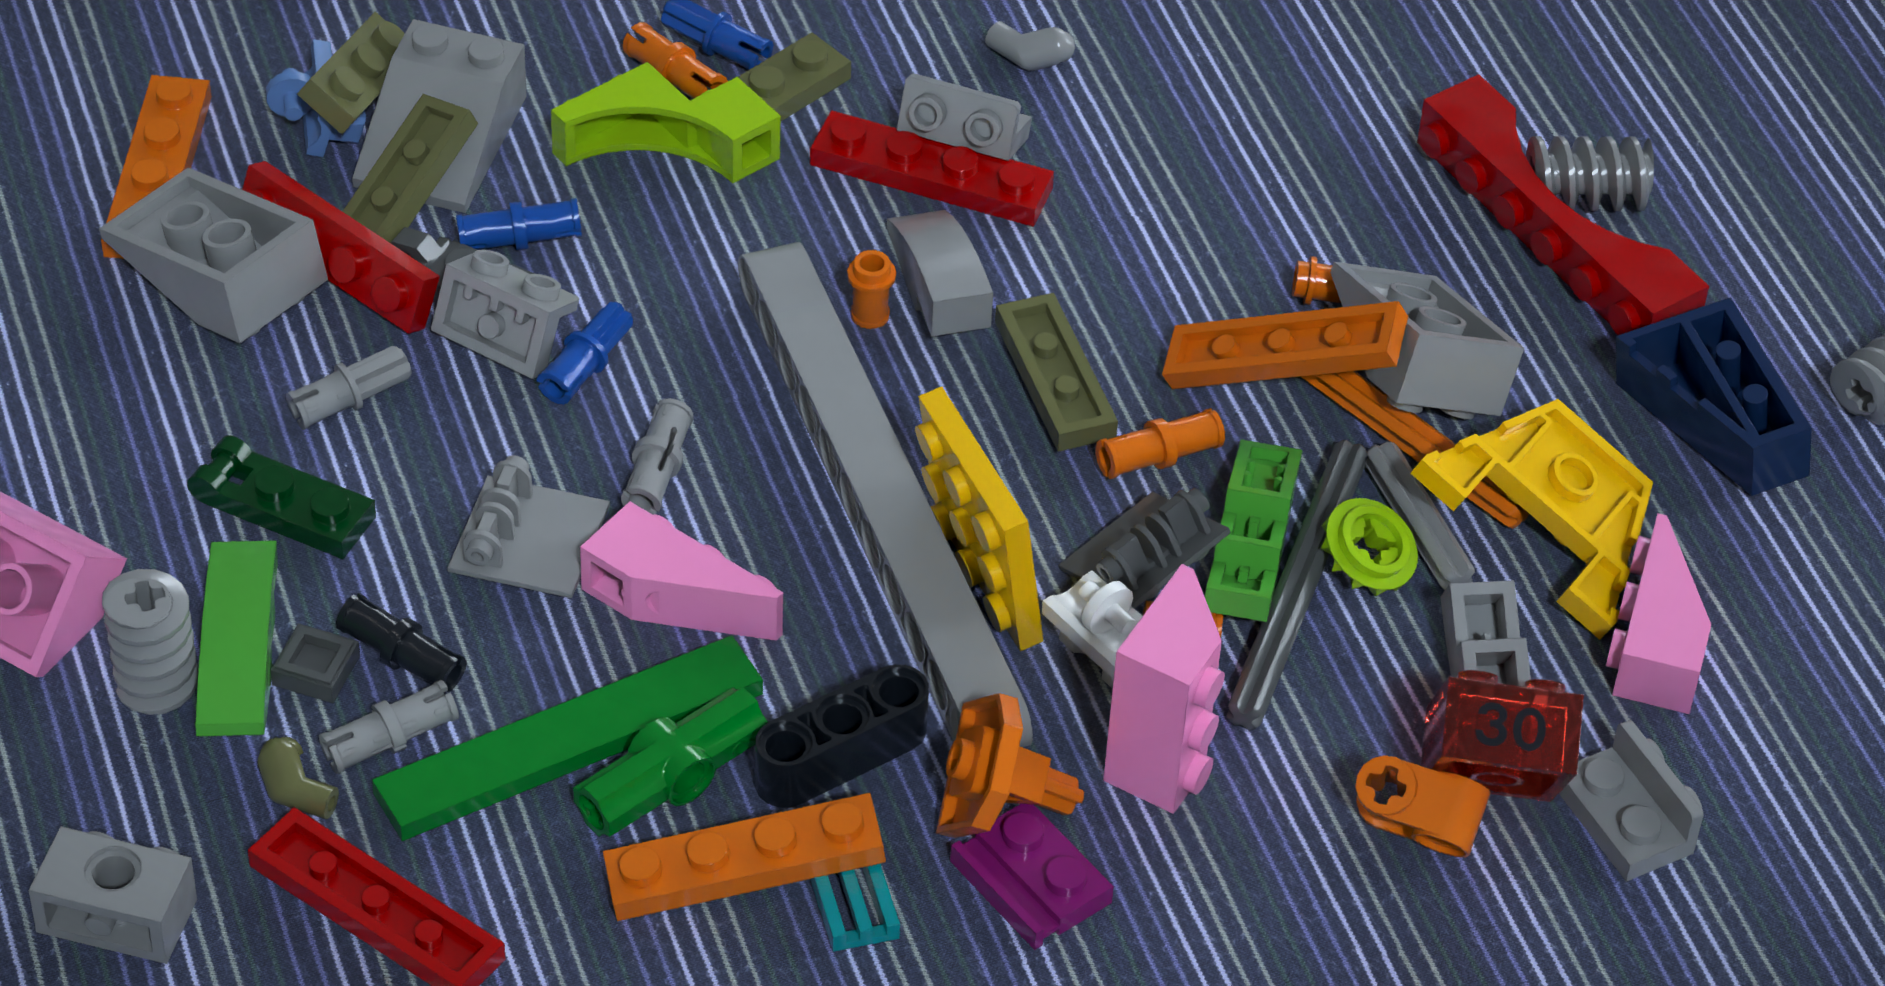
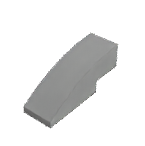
M946 210L887 218V230L915 311H923L931 337L990 328L993 291L973 244L954 216Z
M1511 580L1450 583L1440 598L1457 713L1472 773L1537 770L1540 767L1538 748L1533 751L1521 749L1515 742L1513 726L1517 714L1525 708H1534L1527 639L1520 638L1515 582ZM1490 702L1501 704L1507 711V719L1502 723L1507 729V737L1498 746H1488L1481 743L1477 739L1475 732L1476 729L1483 730L1484 735L1488 738H1496L1499 735V730L1490 726V720L1498 719L1499 712L1497 710H1489L1486 715L1478 714L1481 706ZM1527 715L1521 727L1522 739L1527 744L1533 743L1537 737L1535 716Z

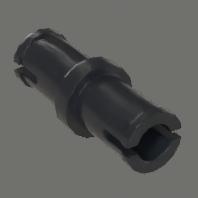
M357 593V596H351L337 616L336 628L338 630L348 633L380 653V661L393 670L402 667L430 685H433L436 681L443 680L448 687L447 692L455 688L465 672L467 661L460 654L456 655L422 634V626L411 618H404L402 620L396 618L369 601L361 593Z

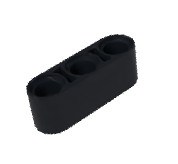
M893 664L886 666L764 725L756 735L755 789L758 796L767 804L775 807L790 808L801 805L915 749L923 742L927 731L929 683L925 675L916 668L907 665Z

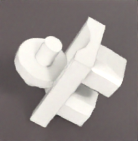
M1090 571L1083 575L1068 591L1059 595H1051L1044 599L1042 602V614L1060 630L1059 640L1073 653L1086 654L1103 670L1102 680L1113 689L1116 652L1143 616L1131 606L1133 593L1122 582L1112 581L1107 584L1094 571Z

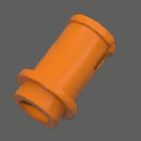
M866 250L859 253L847 269L848 282L853 287L851 319L861 328L876 329L884 326L889 320V291L896 280V269L889 257L883 252Z
M1310 256L1308 262L1297 260L1292 283V296L1303 298V304L1310 305L1312 299L1341 303L1330 273L1333 265L1317 263V257Z

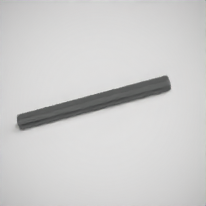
M1341 440L1333 448L1273 594L1268 620L1261 623L1229 701L1227 718L1234 726L1242 725L1248 730H1254L1263 721L1329 557V553L1320 549L1326 538V532L1322 525L1339 504L1352 499L1365 468L1367 451L1361 444L1353 445L1347 440Z

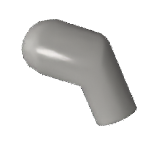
M999 21L993 24L985 38L986 46L1028 71L1041 70L1065 62L1071 58L1075 50L1073 37L1068 32L1057 27H1049L1021 34L1004 22Z

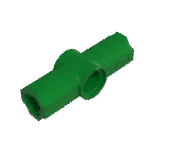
M743 687L739 690L729 689L677 723L668 717L658 718L638 732L633 738L626 755L573 787L574 803L579 808L586 825L598 837L604 834L611 837L667 800L675 806H683L694 801L710 785L715 776L716 769L756 744V735L768 721L762 714L758 701Z

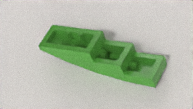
M1240 440L1227 488L1224 513L1221 524L1228 527L1231 533L1215 546L1214 559L1205 591V599L1210 612L1267 622L1301 463V449Z
M277 541L211 542L201 628L195 722L196 736L265 735L272 681L271 669L273 667L271 646L275 624L274 590L278 567Z

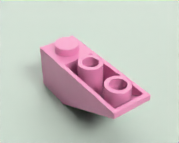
M631 501L580 546L581 590L631 620L775 641L783 635V592L777 589L771 581L761 575H753L725 558L713 546L701 544L674 528L664 517L657 514L652 515Z
M1657 513L1652 537L1638 536L1630 573L1642 577L1640 585L1631 582L1626 583L1618 619L1630 622L1628 631L1615 628L1606 667L1618 669L1613 696L1690 714L1711 629V622L1667 515Z

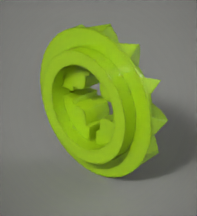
M1367 498L1349 499L1339 504L1322 525L1326 532V538L1320 549L1332 554L1334 558L1332 572L1344 571L1350 577L1351 589L1366 586L1376 597L1387 590L1397 591L1413 576L1418 562L1416 541L1405 521L1388 506ZM1361 538H1364L1367 547L1380 552L1372 560L1367 550L1359 549L1355 545Z

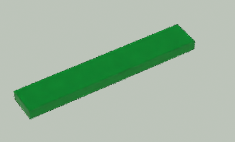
M730 635L372 779L373 795L401 841H405L628 750L633 738L650 722L658 718L668 717L677 723L731 688L739 690L743 687L754 698L763 694V679L735 638Z

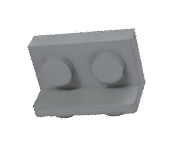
M912 73L905 80L897 131L913 132L919 137L952 146L968 147L975 152L1009 161L1029 138L1032 117L1020 114L1021 105L1018 101Z
M477 250L472 254L447 263L431 331L531 379L538 377L548 366L559 318L577 310L579 297L561 289V284L552 277L542 274H529L510 265V261L506 256L495 251Z
M1632 720L1618 724L1613 747L1556 770L1553 787L1626 882L1694 854L1704 816L1701 802L1693 789L1683 785L1665 763L1659 746L1652 739L1646 738Z

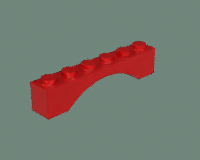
M1481 75L1473 76L1424 99L1417 143L1422 147L1426 155L1435 159L1444 167L1467 193L1472 194L1496 217L1497 221L1504 228L1509 229L1533 251L1535 257L1542 264L1551 268L1568 284L1580 300L1587 302L1604 318L1617 335L1705 306L1709 285L1670 249L1641 243L1608 231L1579 215L1548 189L1535 174L1522 151L1516 129V108Z

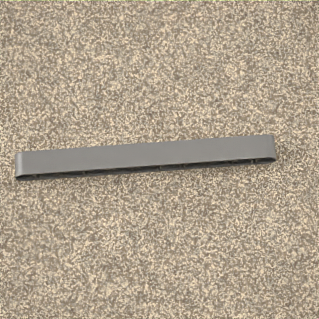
M794 242L740 255L738 258V272L745 299L919 670L925 675L929 683V691L953 742L956 739L963 703L1001 693L1018 698L1023 724L1020 747L1030 746L1033 740V730L1025 700L804 246L800 242Z

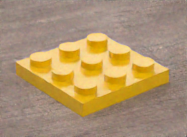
M941 386L918 396L922 424L915 426V433L929 463L923 466L921 471L925 485L935 502V505L930 507L946 540H951L957 549L955 557L968 585L973 587L978 584L985 594L983 603L992 625L997 632L1007 630L1018 649L1023 651L1043 642L1028 520L943 387Z

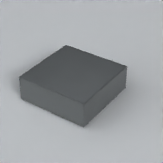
M298 623L271 669L272 685L334 703L360 657L359 641Z

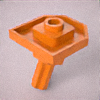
M997 693L963 703L956 739L947 757L946 774L948 777L936 834L958 838L988 832L991 830L1005 803L1035 804L1061 815L1072 814L1075 805L1083 803L1085 792L1079 789V781L1076 777L1050 768L1051 758L1020 747L1023 724L1018 698Z

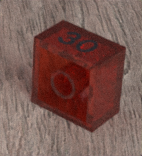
M1477 670L1460 671L1457 678L1448 677L1426 707L1421 766L1472 779L1488 788L1490 794L1551 802L1577 775L1584 695L1565 692L1564 684L1551 680L1525 681L1523 687L1498 683V676L1493 673Z

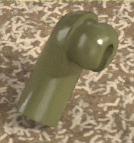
M285 736L269 739L262 746L257 761L268 797L277 804L289 808L295 807L301 812L329 819L336 808L339 789L305 776L299 756L304 752L296 740Z

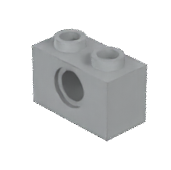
M62 826L28 890L37 933L165 964L168 963L197 901L191 857L179 855L175 851L164 847L149 848L116 840L101 832H83Z

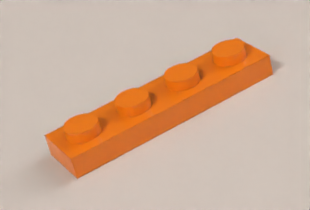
M151 75L106 223L186 168L192 167L212 98L210 80ZM101 238L103 257L124 259Z
M1399 301L1175 325L1162 376L1172 389L1397 367L1408 315Z
M871 792L603 851L617 921L886 862Z

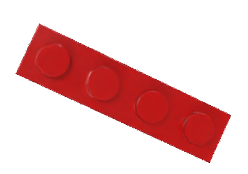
M832 110L810 148L811 166L1034 227L1053 189L1054 171L1012 159L1007 161L975 152L968 147L952 146L919 137L913 132L897 131L895 127Z
M263 161L248 166L242 190L313 219L330 282L408 334L425 329L440 279L438 274L268 162Z
M295 807L248 849L251 868L431 986H479L506 960L504 942Z

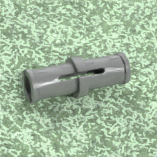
M668 398L660 400L659 404L655 405L647 433L637 441L632 452L634 468L626 489H624L621 495L623 506L631 501L652 515L660 511L669 480L676 476L681 469L683 463L681 447L688 428L694 419L691 408L684 402Z
M436 681L433 685L391 704L386 700H382L372 705V713L330 732L319 734L320 745L327 761L333 759V762L330 763L332 770L339 774L344 772V769L388 749L391 753L395 754L407 748L406 743L408 740L449 721L458 720L459 712L451 692L444 694V692L448 691L444 681Z

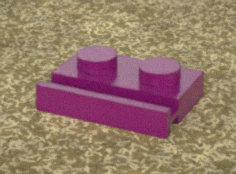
M1019 804L997 817L990 831L975 834L974 838L964 844L959 840L951 845L950 862L1034 950L1043 945L1044 938L1054 932L1058 935L1064 933L1112 903L1114 886L1034 804Z

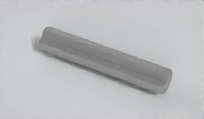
M1390 441L1380 446L1373 445L1367 451L1366 467L1392 509L1410 528L1416 541L1417 549L1442 589L1445 591L1450 583L1473 582L1474 566L1421 482L1410 474L1412 468L1399 447Z

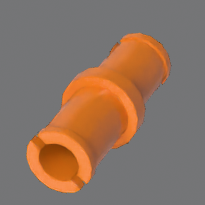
M639 22L631 27L635 33L644 38V43H641L629 33L624 37L623 51L626 55L635 58L642 64L648 62L674 87L680 89L693 99L707 91L706 87L714 89L728 82L724 75L715 72L697 60L695 51L682 42H671L645 22Z
M1212 408L1169 422L1163 418L1149 420L1141 430L1109 439L1098 440L1095 447L1097 463L1102 474L1105 477H1109V479L1152 465L1157 469L1172 467L1180 457L1211 448L1217 449L1222 447L1225 442L1224 425L1219 414L1215 410L1212 411Z

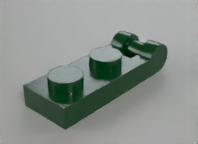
M231 435L221 438L212 449V461L209 465H200L187 480L188 490L198 501L340 559L346 557L376 518L374 499L252 452L243 440ZM233 476L244 482L238 485L228 480Z

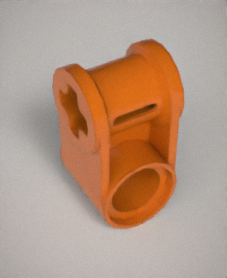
M1386 755L1372 758L1365 763L1356 779V804L1360 816L1367 824L1376 829L1416 841L1439 853L1460 858L1470 855L1490 796L1488 788L1461 775L1435 771L1397 757ZM1386 782L1396 784L1397 795H1391L1387 805L1376 802L1375 791H1382Z

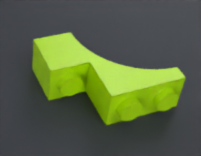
M646 62L551 109L552 153L565 166L592 156L610 152L633 150L657 151L697 161L720 173L731 183H735L780 159L781 116L738 77L689 100L651 64Z

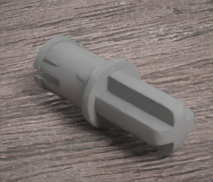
M391 346L348 367L343 363L334 365L333 373L295 391L286 393L289 409L294 419L300 417L297 422L302 430L349 407H352L354 410L363 408L364 399L409 379L412 374L410 363L402 349H399L397 346Z

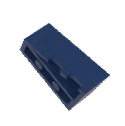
M1731 297L1616 336V384L1751 496L1810 476L1812 428Z

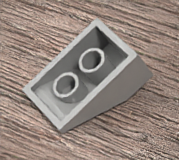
M413 19L391 58L352 177L353 187L359 188L422 94H426L469 109L478 122V125L424 203L466 213L527 97L525 45Z
M189 167L99 228L101 238L194 322L238 343H242L247 338L257 334L262 327L291 306L300 303L305 296L328 280L313 219Z
M1341 262L1333 263L1330 273L1342 307L1399 301L1408 315L1397 367L1365 370L1367 378L1388 395L1386 400L1390 405L1412 413L1422 412L1423 407L1439 408L1443 412L1461 419H1473L1475 413L1501 416L1524 347L1437 276Z

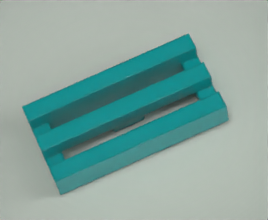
M881 864L862 868L880 923L877 926H872L854 869L838 874L856 930L845 931L828 875L810 879L833 952L900 939V922Z

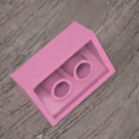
M0 492V658L34 677H44L103 618L105 613L102 607L103 592L110 581L121 575L127 558Z
M1184 564L1180 565L1116 652L1103 781L1172 814L1176 812L1189 792L1195 795L1200 793L1212 771L1214 761L1213 758L1207 756V751L1219 723V716L1213 713V705L1221 691L1225 678V673L1218 670L1222 643L1221 637L1194 569Z

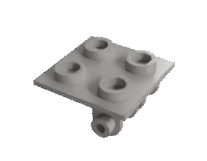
M508 456L505 460L496 464L493 476H487L448 565V572L572 598L581 578L580 546L601 528L610 507V501L532 485V476L529 471L528 462L519 456Z

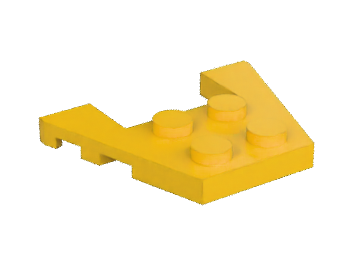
M1559 399L1504 421L1497 429L1484 435L1478 436L1474 434L1459 440L1453 448L1439 453L1436 450L1426 454L1411 471V475L1452 511H1455L1484 477H1488L1505 492L1512 502L1520 505L1550 531L1561 545L1568 547L1586 563L1584 569L1556 602L1599 640L1616 624L1620 611L1616 609L1619 594L1628 582L1630 568L1627 567L1631 549L1636 544L1638 536H1640L1653 481Z

